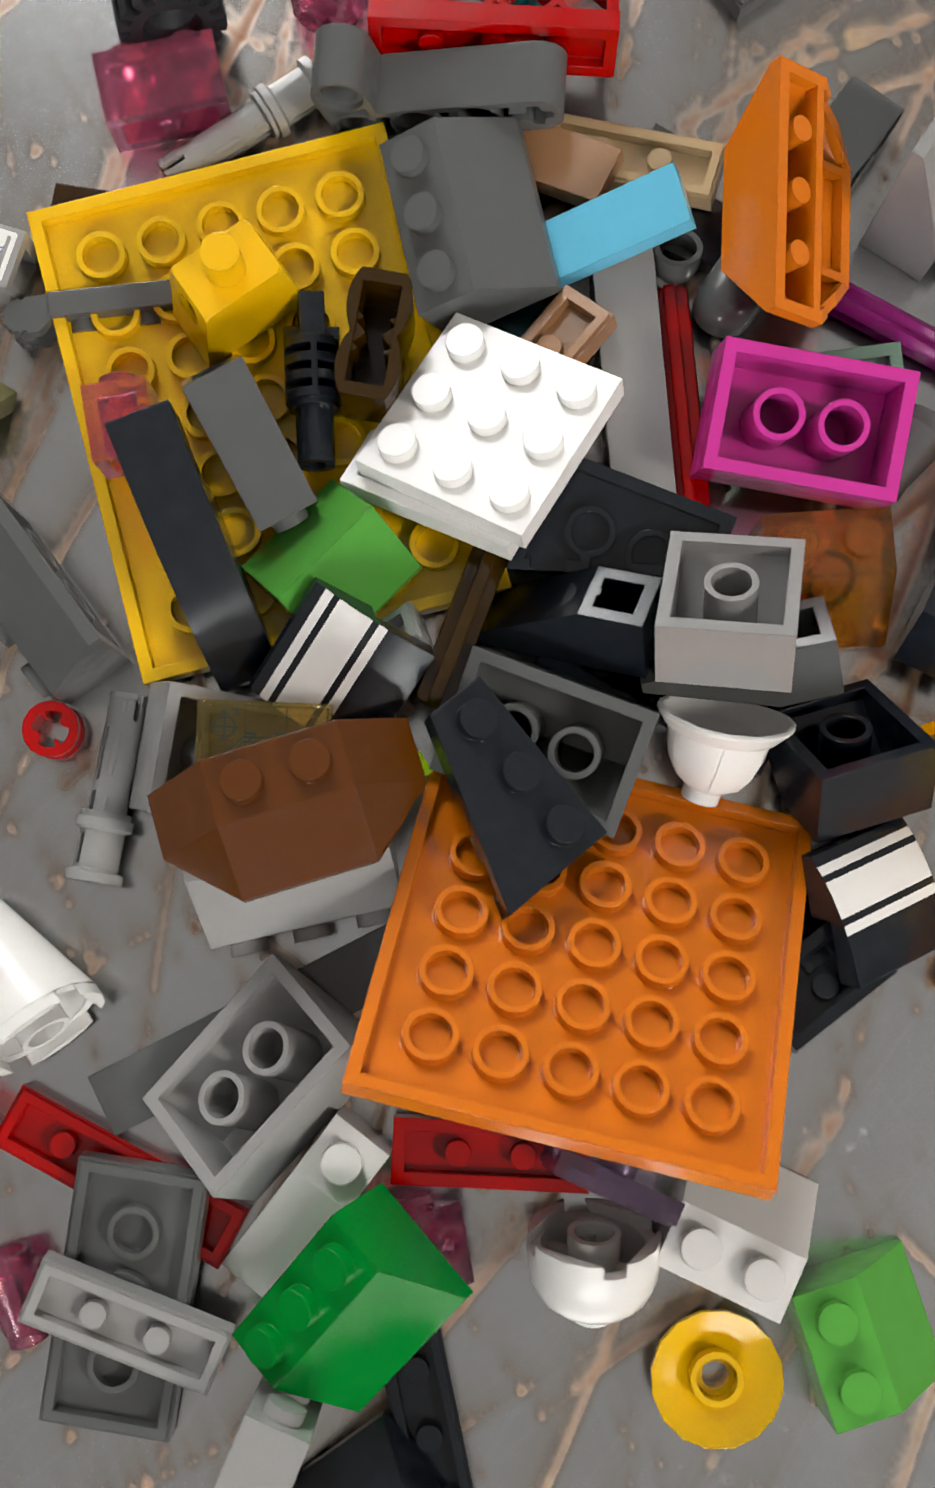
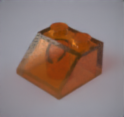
M891 506L762 514L748 536L806 539L800 600L824 596L837 638L838 650L883 647L886 644L897 573Z

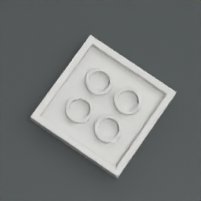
M456 312L360 451L355 462L360 474L526 549L624 396L623 379Z

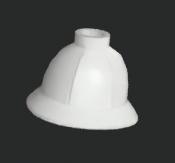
M668 695L661 697L657 702V708L664 721L668 724V755L676 774L684 781L681 795L688 801L704 807H716L721 795L736 793L746 786L763 764L769 749L790 737L796 729V724L790 717L760 705Z

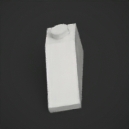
M343 1105L221 1265L263 1297L331 1215L361 1195L389 1158L392 1151V1142L346 1105Z

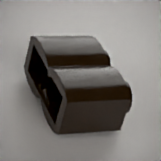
M362 266L353 278L348 291L346 311L350 330L344 336L338 348L334 374L344 416L346 418L380 423L404 389L402 362L409 353L415 333L413 292L408 274Z

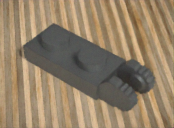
M166 279L53 291L43 295L25 296L23 300L17 297L16 300L12 301L10 299V303L4 304L5 308L1 310L3 315L0 318L4 321L2 324L9 333L15 335L14 339L18 341L20 346L24 345L26 349L31 347L33 350L37 346L40 349L52 348L58 341L53 323L55 318L65 317L68 322H71L72 333L97 331L91 320V314H97L99 318L133 315L136 309L141 310L140 326L161 324V319L156 314L154 307H160L163 311L173 310L171 285L169 280Z

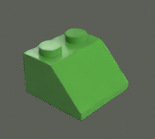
M895 1238L803 1269L786 1313L820 1412L837 1435L903 1413L935 1381V1338L902 1240Z

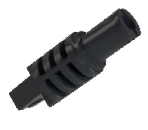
M299 291L297 301L298 326H284L285 399L290 413L296 416L298 464L301 470L324 472L335 468L334 415L339 413L341 402L335 382L334 366L336 354L340 346V328L326 327L323 291Z

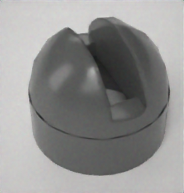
M689 231L653 247L656 276L669 284L687 282L696 273L700 265L703 244L699 236L693 231Z

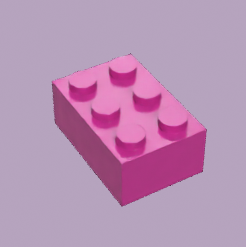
M726 336L712 353L689 478L875 511L894 504L897 501L921 372Z

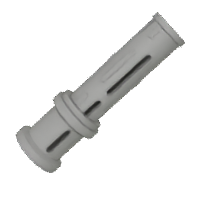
M306 55L296 60L297 68L268 87L263 83L254 87V92L250 94L251 101L162 158H158L156 162L164 176L168 177L231 161L270 135L277 139L279 137L285 138L291 134V125L318 109L310 96L313 64Z
M110 691L107 718L101 739L88 808H81L80 814L76 815L75 824L80 827L73 866L65 868L64 878L122 887L123 877L118 874L125 836L131 835L134 824L131 823L132 817L127 816L148 697L140 696L138 699L139 694Z

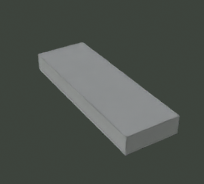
M48 1250L41 1261L17 1319L20 1323L206 1397L236 1326L234 1323L51 1250Z

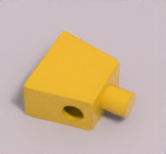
M248 219L237 222L224 232H213L207 235L197 250L174 264L169 271L174 317L209 367L220 362L297 310L300 288Z

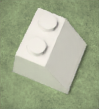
M780 1165L777 1192L767 1201L675 1177L652 1229V1232L655 1234L660 1230L662 1235L658 1266L780 1324L808 1260L819 1184Z

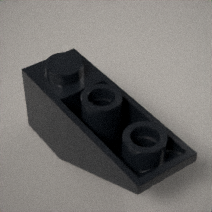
M597 566L511 584V588L495 594L477 644L646 679L655 657V620L662 578Z

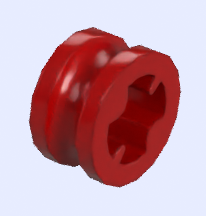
M49 700L38 703L28 711L23 719L22 735L24 742L31 751L48 759L63 760L71 758L80 751L85 742L87 729L84 719L78 711L61 702ZM61 714L60 724L69 729L68 735L64 741L54 739L55 747H47L49 737L40 733L41 726L45 720L55 723L54 715Z

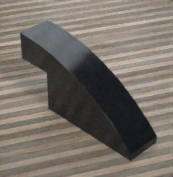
M166 399L104 423L162 566L220 690L229 692L249 684L273 644L217 500L200 473L179 416L170 401Z

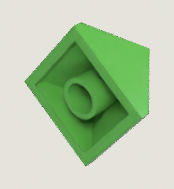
M331 479L315 495L318 501L306 507L309 517L288 530L276 533L242 568L290 616L315 577L372 606L376 615L422 567L372 505Z

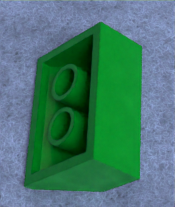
M380 1183L331 1215L231 1335L273 1390L359 1412L473 1294V1291L385 1185Z

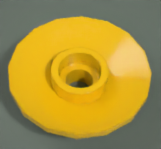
M727 1309L699 1310L676 1321L659 1340L650 1365L651 1394L663 1421L683 1440L705 1449H734L758 1438L776 1417L784 1393L783 1364L771 1338L750 1318ZM718 1361L724 1365L723 1375L716 1381L704 1380L701 1373L703 1367L708 1362Z

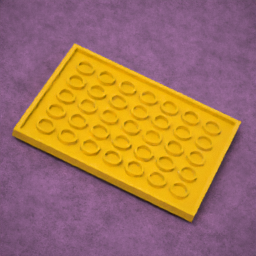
M384 122L26 212L46 294L53 291L166 279L170 282L169 271L173 265L197 250L207 235L213 232H224L237 222L248 219L301 291L324 292L326 327L340 328L341 343L344 336L350 330L346 311L348 291L353 278L361 267L365 266L409 275L380 150V144L388 140ZM414 294L415 333L409 353L402 362L404 387L442 334L441 330L418 315ZM154 307L156 314L161 319V324L140 326V309L134 310L133 315L99 318L97 314H91V320L97 331L72 333L71 322H68L65 317L55 318L53 323L143 684L150 687L151 682L175 681L209 672L211 670L162 566L104 425L106 422L166 399L170 401L179 416L200 473L217 500L243 566L276 533L272 526L261 532L259 531L180 385L181 381L203 371L209 365L175 319L173 310L163 311L160 307ZM295 310L229 356L233 354L242 356L298 462L296 416L290 413L285 399L283 344L284 326H298L297 310ZM341 406L339 413L334 415L335 468L324 472L302 471L314 495L331 479L342 485L340 482L342 475L371 429L375 431L380 423L346 418ZM370 504L422 567L375 617L383 619L409 601L422 615L448 609L473 545ZM506 568L496 594L511 588ZM245 572L272 644H274L291 616Z

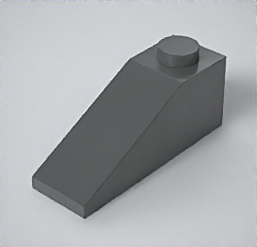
M823 595L800 600L791 693L655 682V657L646 679L640 678L642 691L647 694L784 707L844 693L837 638Z

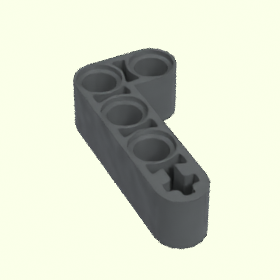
M330 23L318 28L314 35L310 96L315 106L337 134L384 122L389 140L432 117H516L521 122L523 131L552 128L560 124L564 119L567 52L556 43L533 40L380 54L370 36L363 29L346 23Z

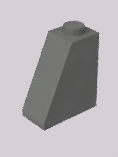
M233 354L181 381L180 385L259 531L261 532L272 526L275 533H280L307 519L309 513L306 507L318 500L242 356Z

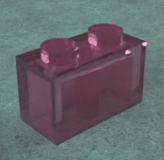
M212 28L200 31L181 30L167 38L138 44L130 42L120 43L113 46L110 50L91 53L105 122L119 153L193 138L221 119L232 114L224 71Z

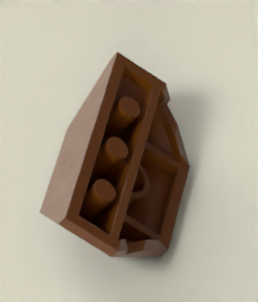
M407 718L335 719L201 759L147 795L163 860L246 903L378 863L404 822L416 798L420 796L426 786L427 781Z

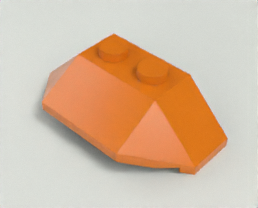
M780 55L770 62L724 149L721 271L764 311L804 326L815 328L825 322L828 317L827 314L839 303L849 289L851 167L840 125L827 102L832 97L827 77Z

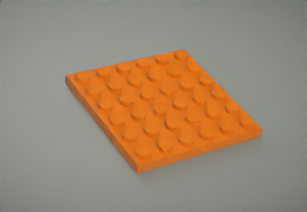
M433 770L428 776L343 1077L341 1093L769 1201L776 1194L778 1187L807 891L801 855L811 851L812 837L792 815L720 798L716 807H704L685 799L681 795V788L637 778L614 839L604 835L513 914L502 920L493 898L497 894L484 861L479 862L470 838L473 837L459 798L453 797L445 775Z

